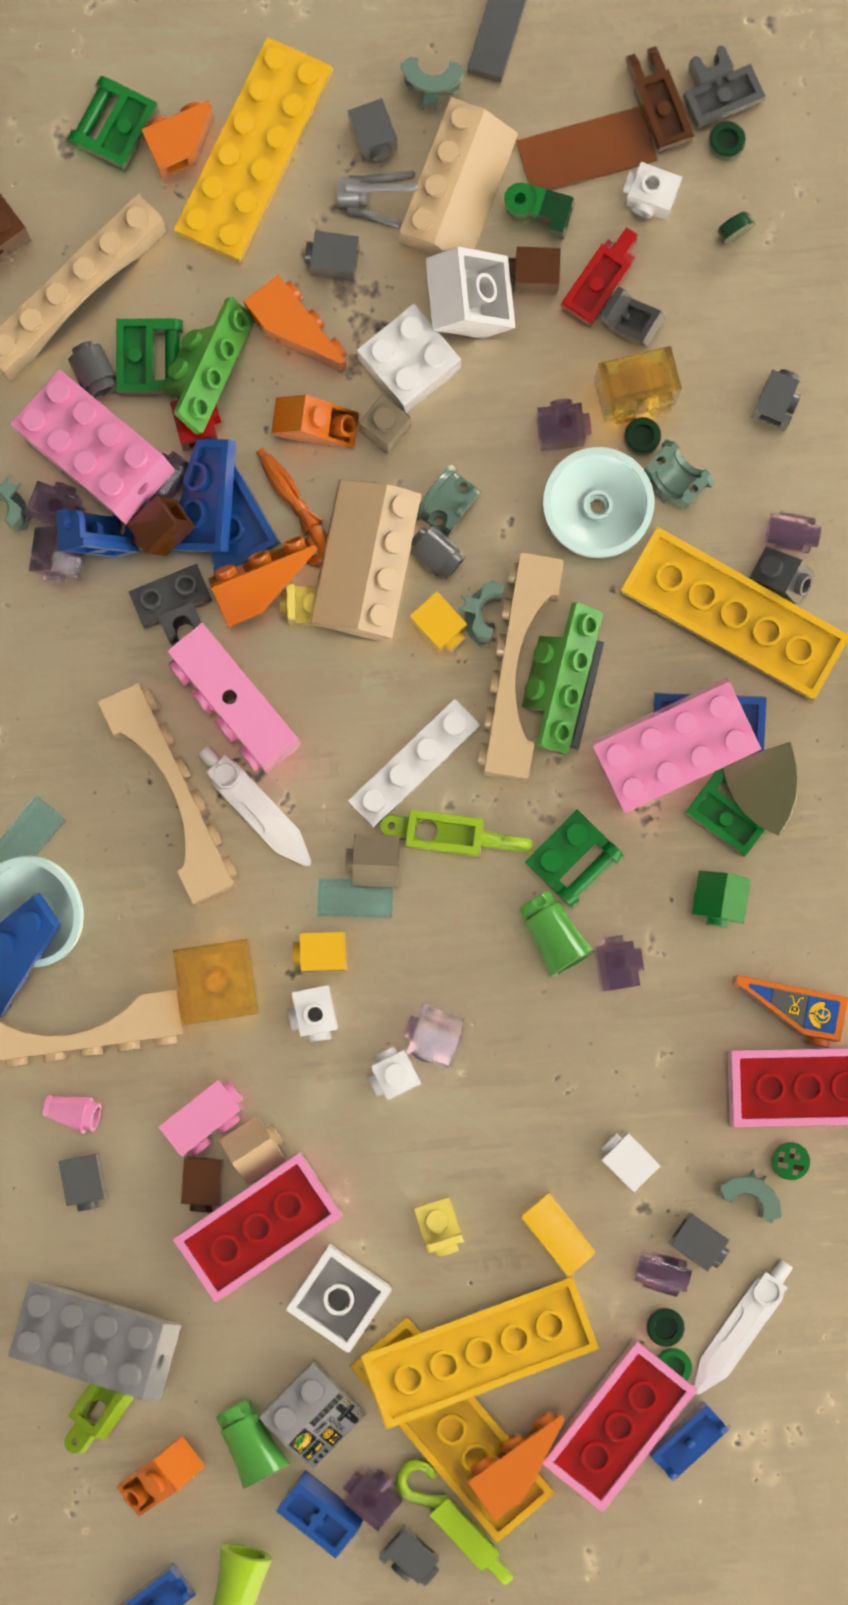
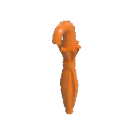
M264 448L259 449L256 454L261 459L260 463L274 491L292 507L291 509L295 515L299 517L302 536L309 534L319 548L318 554L316 556L312 555L307 563L316 567L321 565L327 534L321 526L324 519L308 510L304 500H301V495L293 478L284 467L268 454Z

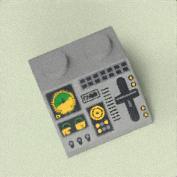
M314 1359L260 1413L259 1419L286 1447L314 1468L367 1415V1412Z

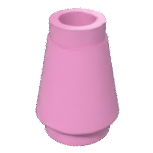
M48 1095L43 1106V1116L84 1134L86 1131L94 1132L96 1130L102 1107L101 1103L94 1102L93 1097Z

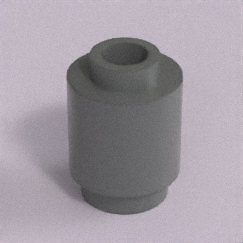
M86 341L72 349L73 354L68 358V361L79 385L96 399L112 392L116 388L114 381L116 375L101 344L93 345L92 341Z
M434 525L429 530L423 526L412 538L411 545L414 548L410 554L436 576L441 574L444 578L448 579L466 557L460 552L461 547Z

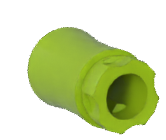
M227 1543L221 1545L220 1568L213 1605H256L264 1577L273 1557L265 1551L242 1544Z

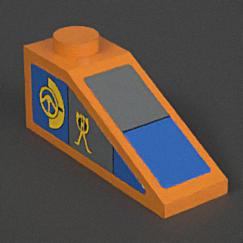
M740 975L733 977L732 984L796 1034L808 1037L807 1044L829 1048L830 1042L841 1041L848 997Z

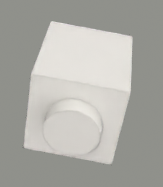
M616 1133L601 1147L605 1154L600 1160L632 1192H635L661 1166L629 1133H625L622 1137Z

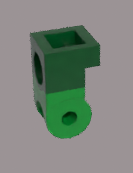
M526 183L512 184L504 196L505 206L511 217L517 220L533 218L549 223L551 235L565 238L575 205L574 197Z

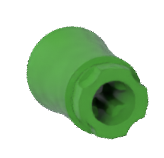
M550 891L540 894L521 907L520 912L526 920L524 924L531 933L551 978L571 969L595 952V949L570 920L560 902L556 903Z
M248 1399L216 1416L218 1424L223 1429L221 1434L232 1455L243 1489L290 1464L277 1447L263 1422L259 1419L258 1412L254 1413Z

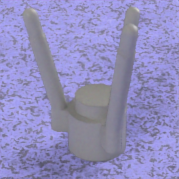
M399 171L367 176L350 175V178L339 177L337 205L338 207H347V215L361 216L385 225L401 228L402 222L363 209L361 205H368L369 192L418 190L419 186L416 183H379L413 178L415 172Z

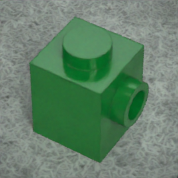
M699 870L692 915L707 918L706 925L719 928H728L729 922L744 923L751 879L730 873Z

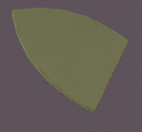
M791 742L748 755L723 767L726 782L733 799L743 813L759 827L777 836H780L791 818L797 800L799 776Z

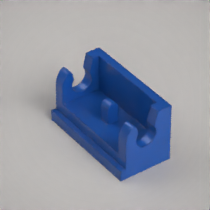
M61 509L56 511L58 551L111 558L139 552V548L133 540L135 536L127 525H125V531L122 535L121 522L115 516L83 513L81 510L69 511L68 509Z
M702 1401L657 1442L649 1454L667 1473L670 1479L674 1481L728 1432L729 1428Z
M306 1470L276 1509L277 1513L335 1559L358 1532L365 1518Z
M173 1563L119 1605H183L193 1598L196 1593Z

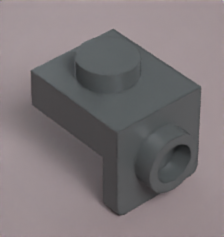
M618 287L614 295L606 301L601 318L613 334L648 348L666 316L661 310L631 298L626 289Z
M766 546L749 579L771 591L784 595L790 602L799 605L803 597L810 592L815 574L803 560Z

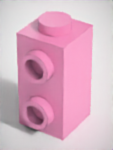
M217 1080L161 1124L159 1129L181 1157L190 1153L194 1158L211 1144L207 1139L218 1129L224 1134L241 1121L237 1114L243 1110L239 1104L243 1097L230 1081L224 1085L221 1080Z

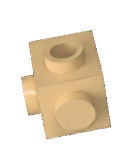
M255 1116L219 1140L231 1163L247 1185L286 1161L279 1149V1146L284 1144L279 1133L272 1124L266 1128L258 1116Z

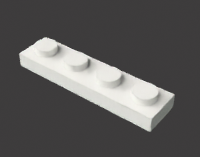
M454 699L348 800V803L374 829L384 817L388 816L481 725Z

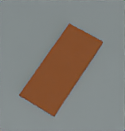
M641 106L516 140L528 184L551 191L640 166L641 162L649 164L658 161Z

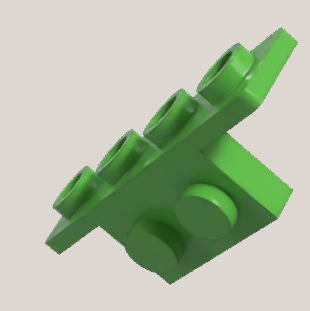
M234 297L225 299L214 325L191 330L183 337L181 341L182 347L176 360L168 369V377L162 388L171 398L180 396L174 409V414L195 434L204 432L254 322L252 315Z
M579 602L571 604L563 637L539 636L521 706L531 711L544 712L537 745L560 754H568L603 617L602 611Z

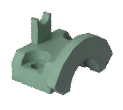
M410 57L400 64L404 75V83L408 90L424 92L422 110L427 105H432L435 111H437L438 94L454 95L460 89L461 79L465 76V70L458 62H450L447 70L436 76L425 74L418 66L417 58Z
M666 439L662 443L663 449L645 467L644 471L650 482L657 488L654 495H658L664 504L670 499L679 508L686 509L705 487L711 488L716 482L711 473L706 469L699 470L689 464L682 456L680 446ZM657 461H662L663 465L658 464ZM689 489H694L695 493H692Z
M453 465L447 467L431 486L420 502L417 514L418 521L421 518L431 527L433 525L436 526L447 537L452 534L461 517L482 493L481 490L457 474V468ZM461 485H466L468 489L466 491H461L459 487ZM440 518L443 523L437 525L434 523L435 519Z
M9 475L0 484V500L5 502L8 507L4 521L17 533L18 531L27 530L29 513L25 501L17 492L22 484H13L11 482L12 475Z
M490 581L483 584V587L471 597L461 595L465 600V604L462 607H458V610L465 611L467 632L479 647L486 643L490 644L493 628L487 626L482 619V609L488 603L501 602L505 585L503 583Z
M752 1170L749 1177L732 1178L720 1185L717 1196L732 1202L738 1195L750 1193L759 1203L758 1217L771 1223L773 1220L781 1218L780 1201L773 1189L764 1183L767 1176L764 1175L763 1178L759 1179L755 1176V1170Z

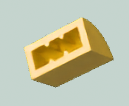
M549 1191L520 1214L524 1222L568 1277L595 1254L594 1248Z

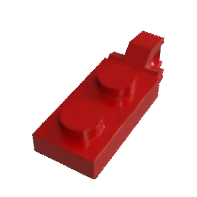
M626 227L616 243L607 239L605 244H601L563 299L560 307L591 327L603 310L606 301L613 295L632 267L635 256L629 252L638 240V234Z

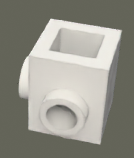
M641 162L637 173L629 172L623 192L628 194L626 206L632 208L631 211L640 217L652 218L654 216L667 221L682 177Z
M326 985L292 992L295 1008L288 1009L292 1031L299 1030L300 1037L309 1036L310 1043L332 1039L331 1031L338 1030L330 986Z
M392 1047L374 1056L377 1063L370 1066L374 1074L368 1076V1079L377 1097L384 1094L386 1099L389 1100L421 1084L405 1050L397 1053L395 1047Z

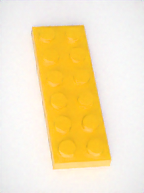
M270 37L266 38L174 228L176 235L241 264L333 73V66Z
M658 526L620 590V593L812 702L817 697L848 642V634Z
M569 1277L359 1357L384 1427L389 1429L595 1351L599 1347L574 1279Z
M407 1316L364 1354L420 1334L421 1332ZM359 1357L350 1365V1368L372 1393ZM475 1396L398 1425L496 1543L501 1541L555 1494L554 1490L538 1472L526 1498L495 1521L468 1484L467 1477L472 1474L469 1468L478 1460L487 1455L491 1460L503 1452L500 1446L509 1437Z

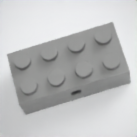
M29 1282L8 1356L141 1400H156L162 1397L182 1324L51 1283Z

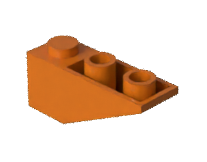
M277 275L243 301L245 309L252 315L254 322L267 339L340 372L347 369L346 360L344 359L347 356V352L335 337L329 340L322 331V328L325 327L322 319L313 309L307 312L299 301L303 297L291 280L285 283Z
M303 536L290 538L282 544L283 547L270 553L268 550L259 551L248 558V562L236 567L233 564L223 566L214 571V576L207 578L228 628L260 615L268 608L316 552V546L310 536L303 538Z
M550 1410L545 1412L531 1423L534 1427L532 1431L523 1437L519 1433L513 1435L500 1446L503 1452L491 1460L487 1455L469 1468L472 1474L467 1477V1482L494 1521L526 1498L565 1420L560 1410L554 1415Z

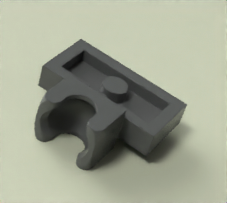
M724 46L717 47V54L714 57L715 67H706L698 56L693 57L689 62V71L696 87L684 92L683 98L698 129L763 102L766 97L752 65L749 64L734 71L733 63Z
M197 563L128 591L143 628L161 621L168 641L172 646L179 642L177 630L181 625L188 624L195 629L201 624L195 607L212 600Z

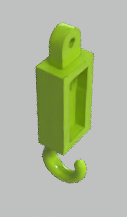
M410 809L409 817L388 815L383 818L380 824L384 835L399 836V839L406 840L405 847L410 849L480 858L481 846L519 852L529 851L533 848V841L530 838L484 831L485 820L482 818ZM422 821H432L437 826V835L429 842L421 841L416 835L417 825ZM391 823L395 824V828L392 830L388 828Z
M90 1383L68 1415L75 1423L65 1437L64 1445L67 1451L73 1454H83L88 1450L95 1438L106 1440L135 1397ZM101 1401L106 1405V1410L96 1423L89 1418V1415L96 1404Z
M411 1460L403 1464L397 1472L395 1481L400 1496L408 1502L431 1508L429 1516L481 1572L488 1567L505 1586L512 1581L514 1576L497 1558L500 1555L499 1548L448 1493L445 1495H429L415 1492L408 1487L407 1479L413 1471H423L429 1479H435L437 1472L434 1467L428 1462L421 1460Z

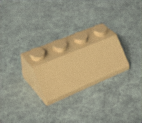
M450 97L417 183L419 188L414 191L399 230V244L432 256L455 247L475 250L516 143L518 133L486 109Z
M338 480L309 624L375 641L392 638L422 493L388 484Z

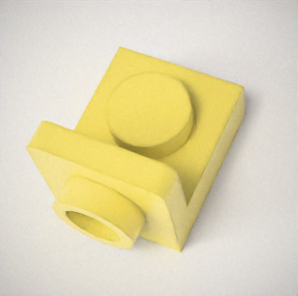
M294 583L287 584V593H280L281 616H288L289 625H312L309 624L317 586H295Z
M450 1197L414 1208L428 1253L435 1251L437 1257H442L459 1251L457 1244L464 1242Z

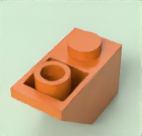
M209 100L200 103V101L191 102L183 106L180 113L168 118L167 116L156 117L147 123V127L141 129L145 143L162 179L196 164L214 119Z
M306 394L276 397L271 434L300 443L354 449L359 413Z
M181 1436L116 1487L123 1495L127 1505L133 1508L140 1517L178 1491L201 1471L205 1465L184 1437Z

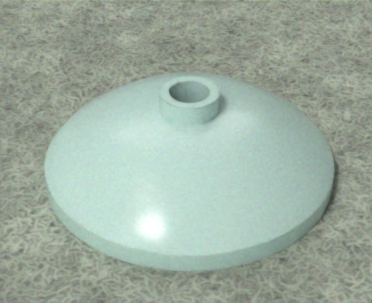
M591 447L570 454L555 467L545 486L543 511L550 531L567 549L585 557L607 558L627 551L644 536L653 517L654 492L646 472L633 458L612 448ZM593 502H600L604 506V510L601 513H594L590 505Z
M32 855L18 856L0 864V922L31 897L41 894L61 923L42 957L33 966L43 967L61 960L76 945L83 927V904L76 885L70 876L57 864L43 857Z

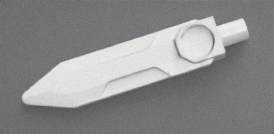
M209 746L203 749L198 754V757L210 768L206 774L211 778V784L277 854L303 866H309L311 859L300 830L235 761H231L226 755L220 758Z
M782 1259L771 1274L764 1270L762 1275L754 1280L701 1355L694 1382V1387L697 1389L695 1394L703 1393L729 1376L782 1301L783 1294L788 1288L783 1282L793 1269Z

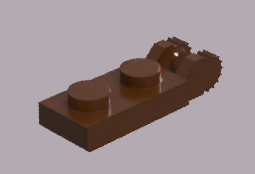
M654 46L647 49V59L654 74L644 76L636 54L628 55L626 63L634 82L633 86L658 152L692 141L694 133L669 69L666 70L657 47Z

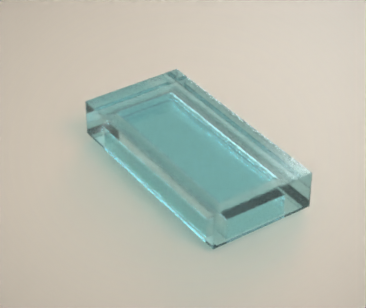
M36 795L0 839V862L3 863L9 859L24 855L37 856L64 824L66 819Z
M318 879L317 916L392 918L393 888L352 886V879Z

